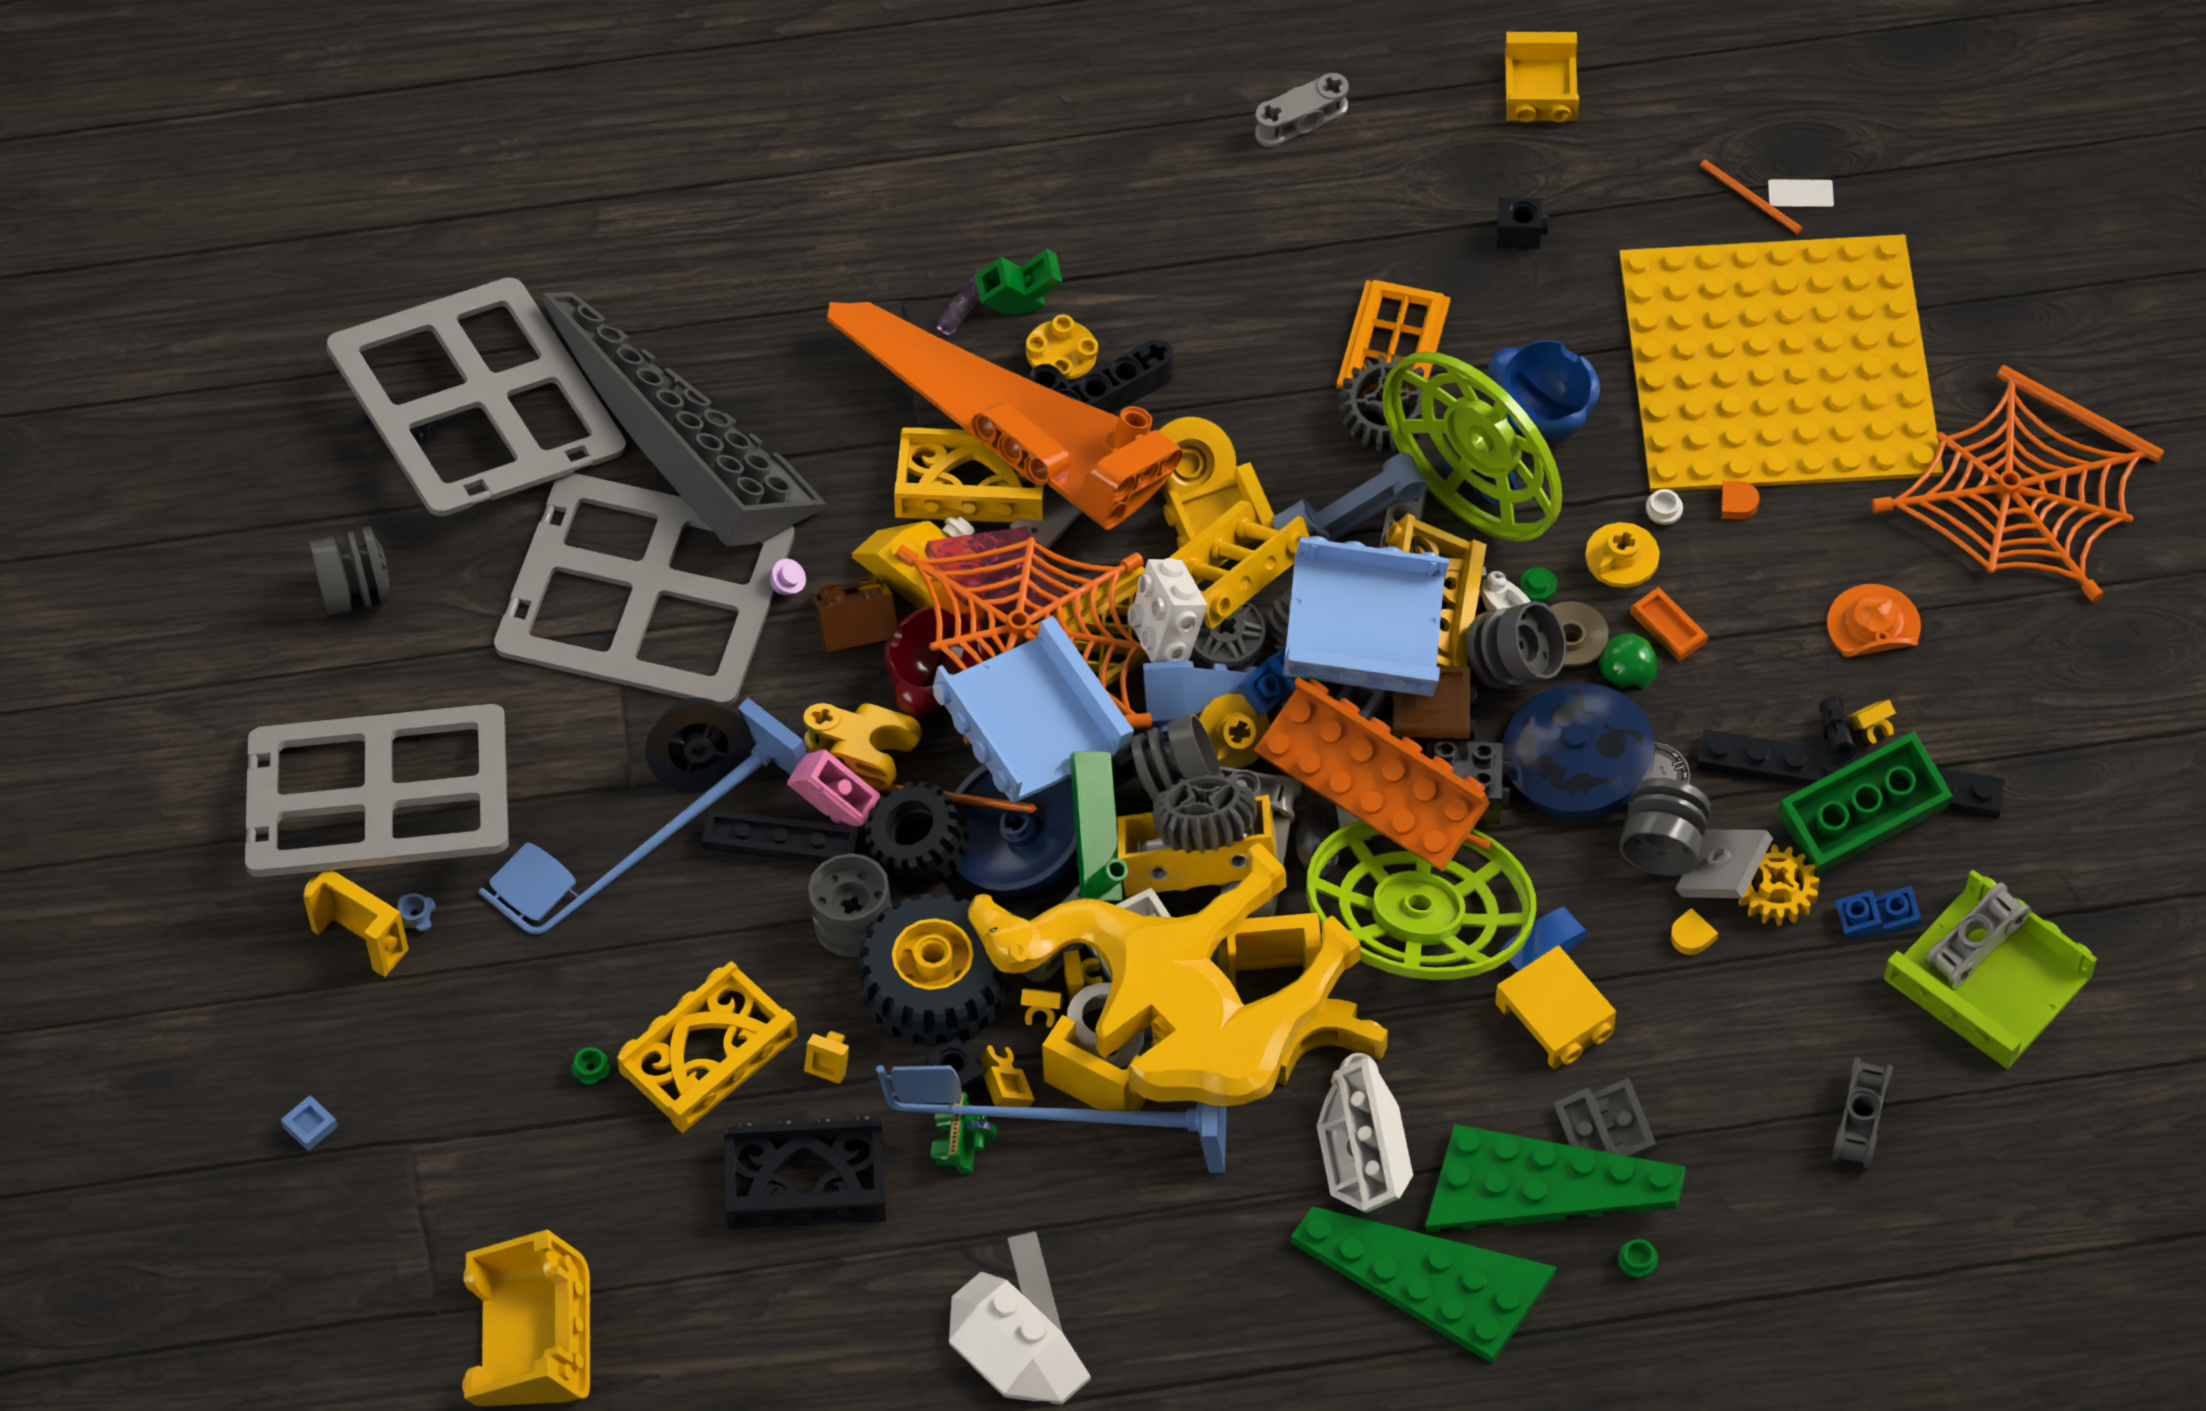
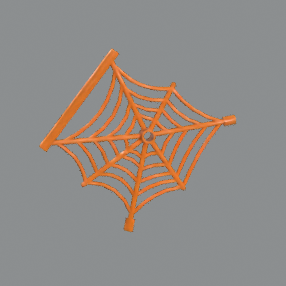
M2003 364L1996 377L2008 383L1995 410L1983 421L1965 431L1950 436L1938 432L1936 438L1940 440V444L1933 461L1925 473L1910 489L1895 499L1891 497L1872 499V511L1874 514L1893 511V508L1896 507L1945 535L1982 564L1990 574L1994 573L1995 570L2028 568L2054 572L2077 580L2082 584L2081 590L2092 603H2095L2104 596V593L2093 579L2088 580L2085 576V559L2091 544L2105 529L2122 521L2128 523L2133 521V516L2127 514L2125 508L2124 491L2126 481L2139 459L2148 458L2158 463L2165 450ZM2017 388L2135 452L2124 454L2104 451L2082 445L2060 435L2042 423L2026 408L2015 394V389ZM2007 402L2006 421L1994 434L1966 447H1961L1954 441L1986 426L2000 413ZM2015 403L2041 430L2058 441L2078 450L2109 458L2088 462L2067 456L2046 446L2031 434L2016 416ZM2014 423L2023 435L2041 450L2078 466L2062 468L2045 463L2027 452L2014 438ZM2006 430V441L1994 451L1977 458L1969 453L1995 440ZM1945 445L1956 452L1950 469L1936 486L1924 495L1908 497L1931 475L1941 459ZM2014 446L2025 458L2044 469L2054 472L2039 474L2028 468L2014 455ZM2006 448L2005 456L1990 467L1983 463V461L1995 457ZM1960 457L1968 461L1964 475L1955 490L1936 493L1945 486L1955 472ZM2130 461L2119 484L2118 501L2120 512L2107 509L2105 505V483L2111 466ZM2005 463V471L2001 475L1994 471ZM2013 463L2032 477L2022 479L2019 473L2013 471ZM1973 466L1984 473L1982 480L1976 487L1962 489L1970 476ZM2103 468L2099 482V506L2085 503L2084 485L2088 471ZM2081 473L2078 484L2079 501L2065 498L2067 476ZM1989 478L1997 483L1985 486ZM2060 478L2059 496L2047 493L2045 482ZM2039 484L2040 491L2026 486ZM1995 493L1997 499L2001 501L1999 511L1989 501L1978 495ZM2020 494L2037 499L2029 506ZM1970 497L1987 507L1998 518L1996 529L1978 512L1957 498ZM1949 500L1965 510L1994 535L1992 546L1972 529L1928 502ZM2044 500L2051 502L2042 509L2039 516L2035 514L2034 510L2039 503ZM2015 501L2020 508L2008 509L2009 503ZM1919 504L1967 533L1990 552L1989 562L1950 531L1921 513L1909 508L1907 505ZM2057 504L2071 507L2058 518L2052 532L2043 524L2048 511ZM2077 510L2090 512L2091 514L2082 517L2071 527L2063 549L2056 540L2063 522ZM2012 514H2025L2032 522L2004 527L2006 516ZM2101 515L2113 518V520L2099 526L2087 539L2080 556L2079 568L2069 556L2070 543L2076 531L2087 521ZM2038 529L2044 537L2001 541L2004 533L2016 530ZM2020 544H2050L2055 552L2040 549H2020L1999 553L2001 547ZM2025 555L2062 559L2070 571L2055 566L2030 562L1997 564V559Z
M1033 537L1002 548L949 558L920 560L918 559V554L906 546L901 545L898 548L894 557L909 567L914 565L926 583L933 601L937 622L936 642L930 643V650L941 649L964 671L967 667L948 647L960 645L974 658L977 664L982 663V659L967 644L968 642L977 641L993 658L996 656L993 649L983 639L992 637L1001 653L1013 649L1015 643H1020L1025 638L1028 641L1035 639L1037 636L1034 634L1038 633L1039 626L1030 624L1042 617L1044 619L1049 618L1050 613L1056 610L1057 621L1073 643L1074 640L1088 642L1082 655L1086 663L1094 644L1109 646L1101 665L1099 678L1105 690L1107 667L1115 648L1131 649L1123 663L1119 680L1122 702L1108 691L1107 693L1133 729L1152 727L1150 713L1136 714L1129 706L1126 689L1127 671L1136 652L1143 651L1141 643L1136 642L1122 626L1115 610V587L1119 576L1123 572L1128 574L1144 565L1143 558L1139 553L1136 552L1120 561L1119 566L1112 567L1090 565L1070 560L1039 545ZM1026 547L1025 556L991 566L938 572L929 566L977 560ZM1034 549L1066 565L1106 573L1094 580L1075 576L1051 566L1035 555ZM1032 560L1056 575L1085 585L1074 589L1054 580L1032 566ZM1023 563L1021 575L985 586L964 588L948 578L987 573ZM1030 572L1047 583L1068 592V594L1058 598L1042 590L1029 579ZM927 574L942 584L951 601L955 616V637L942 640L943 621L940 604ZM1111 579L1109 610L1117 629L1126 640L1114 638L1102 626L1096 613L1095 598L1098 586ZM1020 581L1019 592L1004 598L982 600L973 594L995 590ZM1028 586L1040 596L1052 601V603L1045 607L1033 604L1026 598ZM952 590L968 600L971 616L970 634L961 636V617L958 603ZM1091 591L1089 600L1090 614L1097 629L1104 636L1092 635L1081 617L1080 596ZM1017 599L1016 610L1010 612L1008 616L992 606L1005 604ZM1073 600L1075 618L1083 633L1070 631L1063 620L1062 606ZM975 605L987 612L989 629L976 632L977 617ZM1025 605L1036 612L1028 615L1024 611ZM995 618L1006 625L995 627ZM1004 634L1005 638L1008 640L1006 647H1004L1002 641L997 635ZM963 734L964 743L971 744L965 734Z

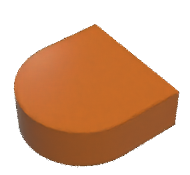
M1723 481L1721 519L1742 520L1752 517L1757 512L1759 505L1757 489L1746 482Z

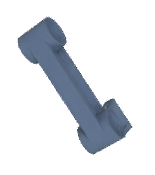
M1401 453L1385 462L1382 473L1319 512L1314 510L1303 498L1271 519L1275 529L1281 530L1294 518L1301 516L1304 519L1309 537L1319 536L1333 542L1396 502L1407 503L1418 499L1426 492L1427 485L1413 456L1409 453Z

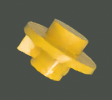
M1618 522L1607 524L1593 533L1587 542L1585 559L1589 571L1597 580L1612 587L1629 588L1639 586L1652 577L1658 568L1660 551L1656 540L1647 530L1635 524Z
M1226 693L1213 698L1202 709L1199 720L1211 740L1220 766L1241 768L1254 763L1259 758L1253 750L1269 729L1270 722L1267 713L1258 716L1243 694Z

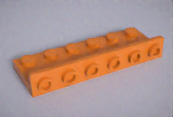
M1297 677L1293 682L1296 690L1253 750L1255 754L1443 872L1490 804L1486 794L1483 792L1485 787L1468 775L1462 779L1452 773L1453 766L1442 758L1434 756L1431 760L1420 753L1422 747L1410 738L1403 736L1399 740L1389 733L1391 728L1381 720L1372 717L1369 721L1358 714L1360 709L1343 697L1339 701L1327 695L1329 690L1315 679L1310 678L1306 682Z

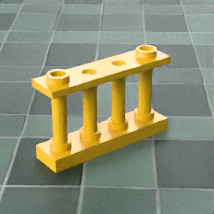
M1240 500L1169 558L1183 560L1196 585L1204 579L1215 582L1205 591L1199 590L1208 605L1204 615L1206 627L1214 629L1293 565L1300 537L1308 538L1309 534L1304 519L1301 516L1294 518L1281 530L1259 525L1252 503ZM1254 539L1264 541L1255 551L1244 548ZM1229 559L1240 562L1230 571L1219 568Z

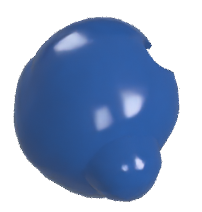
M1535 341L1522 349L1506 347L1497 351L1489 362L1488 372L1490 378L1522 407L1536 425L1545 441L1561 440L1577 433L1583 427L1586 417L1594 409L1600 395V382L1591 363L1583 356H1578L1567 350L1563 342ZM1507 413L1506 417L1509 424L1514 430L1523 435L1518 425Z

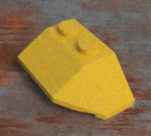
M929 520L877 530L851 553L853 559L880 580H884L890 588L917 609L925 606H934L926 583L914 565L909 567L894 557L898 548L901 545L906 546L917 553L920 560L972 554ZM977 559L929 566L938 572L980 568L983 567V562ZM983 573L970 576L948 577L964 588L984 586ZM927 574L935 590L940 607L954 614L951 601L942 584ZM952 590L957 600L960 614L970 613L968 600ZM984 592L973 593L984 600ZM975 605L976 617L981 622L985 618V611Z

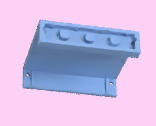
M1319 536L1300 537L1294 559L1283 676L1300 677L1303 679L1312 678L1317 681L1433 697L1439 682L1440 667H1436L1444 576L1450 558L1439 557L1431 552L1420 554L1402 552V550L1396 547H1384L1382 549L1366 547L1364 544L1355 541L1338 543L1328 541Z
M1054 616L1040 622L1035 639L955 675H949L943 665L937 667L932 686L937 702L940 705H945L952 715L957 731L960 734H965L972 744L977 760L982 764L985 763L992 773L995 786L1000 792H1005L1012 804L1070 778V755L1074 751L1111 752V758H1114L1129 750L1134 732L1133 728Z

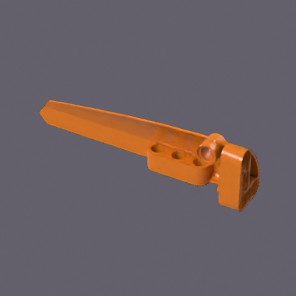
M870 302L829 303L827 321L1029 481L1037 486L1048 484L1105 530H1110L1122 523L1143 506L1164 484L1183 458L1184 451L1160 431H1150L1153 419L1142 408L1136 406L1126 407L1118 417L1001 368L932 335Z

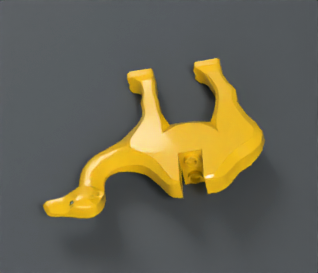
M1256 843L1248 849L1247 862L1250 874L1234 889L1217 896L1207 907L1193 915L1179 918L1142 916L1102 900L1084 898L1061 903L1028 921L1009 913L995 904L992 897L986 894L976 895L967 912L968 920L979 935L987 955L993 965L1001 972L1015 974L1030 971L1068 944L1086 943L1097 949L1107 964L1112 980L1105 1006L1096 1025L1097 1050L1104 1059L1151 1025L1153 1034L1152 1048L1130 1063L1129 1085L1141 1096L1159 1102L1191 1100L1211 1106H1235L1266 1097L1273 1091L1283 1059L1298 1030L1321 1014L1326 999L1344 970L1351 968L1361 960L1358 939L1331 915L1322 923L1321 950L1299 979L1273 995L1247 1005L1242 1004L1231 981L1210 959L1219 943L1227 935L1235 931L1250 913L1270 901L1273 896L1286 888V871L1284 866L1260 843Z

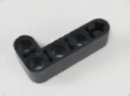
M1153 339L1072 383L1067 381L1058 368L1050 364L1035 366L1029 374V380L1113 414L1171 381L1173 377V349L1166 341Z

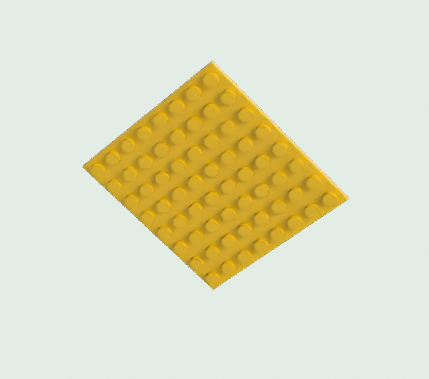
M1905 235L1620 250L1619 256L1650 493L1661 489L1671 491L1722 489L1723 481L1746 482L1754 487L1920 478L1925 473L1936 455L1939 441L1936 438L1937 429ZM1941 459L1929 477L1943 476Z

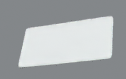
M1832 180L1768 181L1769 204L1771 206H1834Z

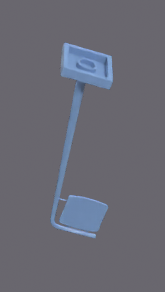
M747 698L738 707V711L750 732L751 745L754 746L751 749L752 755L580 896L571 890L576 884L572 874L554 857L531 843H525L489 880L491 887L497 893L495 896L491 895L484 888H480L478 894L524 931L535 935L546 933L762 765L768 766L773 761L791 775L800 759L807 753L804 741L751 699ZM568 891L577 897L540 927H532L522 919L526 916L531 920L540 921ZM500 896L521 914L519 916L516 915L497 898Z
M881 1065L876 1068L886 1102L895 1110L1187 1128L1189 1132H1198L1209 1173H1225L1227 1106H1211L1197 1102V1108H1188L1187 1112L951 1105V1103L961 1102L962 1099L960 1080L956 1071L951 1066L893 1067L891 1075H886L885 1069ZM888 1079L892 1080L895 1092H891ZM893 1096H897L901 1103L895 1101ZM924 1103H949V1105H933Z

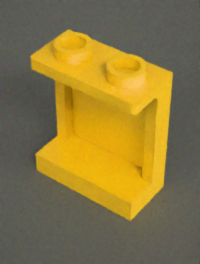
M1506 32L1505 83L1507 121H1577L1579 107L1576 70L1577 32Z
M1250 462L1237 466L1235 476L1179 496L1176 489L1168 491L1167 502L1163 506V512L1170 527L1175 525L1179 537H1177L1179 549L1240 500L1252 503L1259 525L1275 529L1271 519L1274 517V514ZM1254 539L1244 548L1252 549L1261 546L1264 541Z
M333 870L322 871L318 877H313L307 883L303 898L312 931L320 935L331 921H336L366 940L373 970L386 977L409 950L400 911Z
M1318 913L1245 919L1235 931L1227 935L1219 943V955H1217L1218 968L1231 981L1235 990L1236 971L1303 965L1304 973L1322 947Z
M1559 945L1497 985L1495 1004L1504 1014L1511 1010L1548 1052V1064L1552 1069L1557 1068L1563 1063L1565 1065L1571 1064L1580 1057L1584 1049L1593 1043L1597 1045L1603 1043L1614 1031L1616 1010Z
M1062 1015L1042 1044L1044 1082L1098 1110L1140 1111L1146 1098L1129 1085V1066L1126 1070H1122L1077 1047L1076 1021ZM1136 1054V1056L1134 1057V1059L1132 1060V1062H1133L1134 1060H1136L1137 1058H1139L1140 1056Z

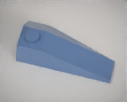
M1184 660L1143 663L1144 713H1150L1152 718V727L1149 729L1158 728L1168 741V723L1192 712L1199 718L1202 709L1213 698L1226 693L1242 694L1237 685L1258 667H1248L1242 672L1227 670L1226 664L1214 663L1212 669L1194 668L1193 661Z

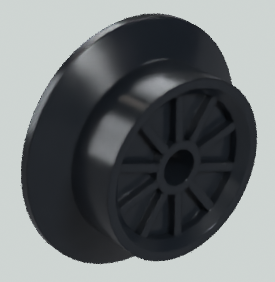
M690 698L672 705L654 724L646 740V760L654 776L666 786L683 792H706L750 756L751 736L744 720L730 708L709 699Z

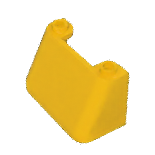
M548 1229L466 1252V1269L463 1273V1279L467 1289L483 1300L482 1367H471L465 1373V1378L462 1381L464 1398L479 1407L568 1403L586 1398L590 1390V1275L583 1255Z

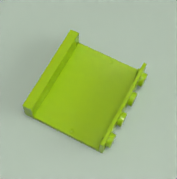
M1972 870L1969 873L1965 890L1904 955L1896 951L1889 958L1884 980L2008 1070L2092 978L2097 958L2092 955L2086 946L2075 943L2062 934L2054 923L2047 920L2044 921L2031 911L2026 921L2017 930L2012 932L1961 986L1955 989L1951 988L1948 985L1949 980L1934 966H1927L1924 960L1929 951L1940 940L1945 938L1981 902L1990 889L1997 885L1991 878L1981 876ZM2014 898L2021 905L2025 904L2022 900ZM1976 929L1970 933L1968 940L1975 943L1981 942L1987 936V931Z

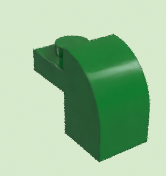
M1045 249L1022 266H1018L1000 257L975 274L981 304L999 313L1009 315L1030 313L1044 307L1043 295L1063 283L1057 255L1048 249Z

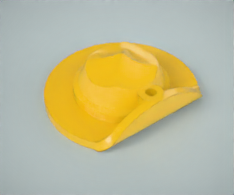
M1183 417L1167 423L1158 430L1184 451L1181 462L1160 487L1166 501L1168 491L1176 489L1179 496L1235 476L1236 455L1234 447L1226 433L1211 421L1199 417Z

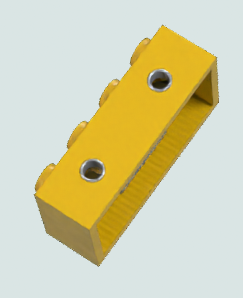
M1269 795L1255 797L1257 815L1256 823L1252 825V832L1244 834V840L1233 841L1232 847H1219L1217 852L1211 849L1201 854L1200 851L1194 850L1186 854L1184 849L1175 851L1172 846L1164 845L1162 838H1159L1157 831H1155L1153 812L1117 817L1118 858L1123 860L1128 867V874L1123 879L1126 897L1135 896L1151 887L1155 893L1172 890L1186 891L1193 887L1213 884L1220 886L1233 881L1243 880L1250 874L1247 862L1248 849L1256 843L1263 845L1277 859L1276 831Z

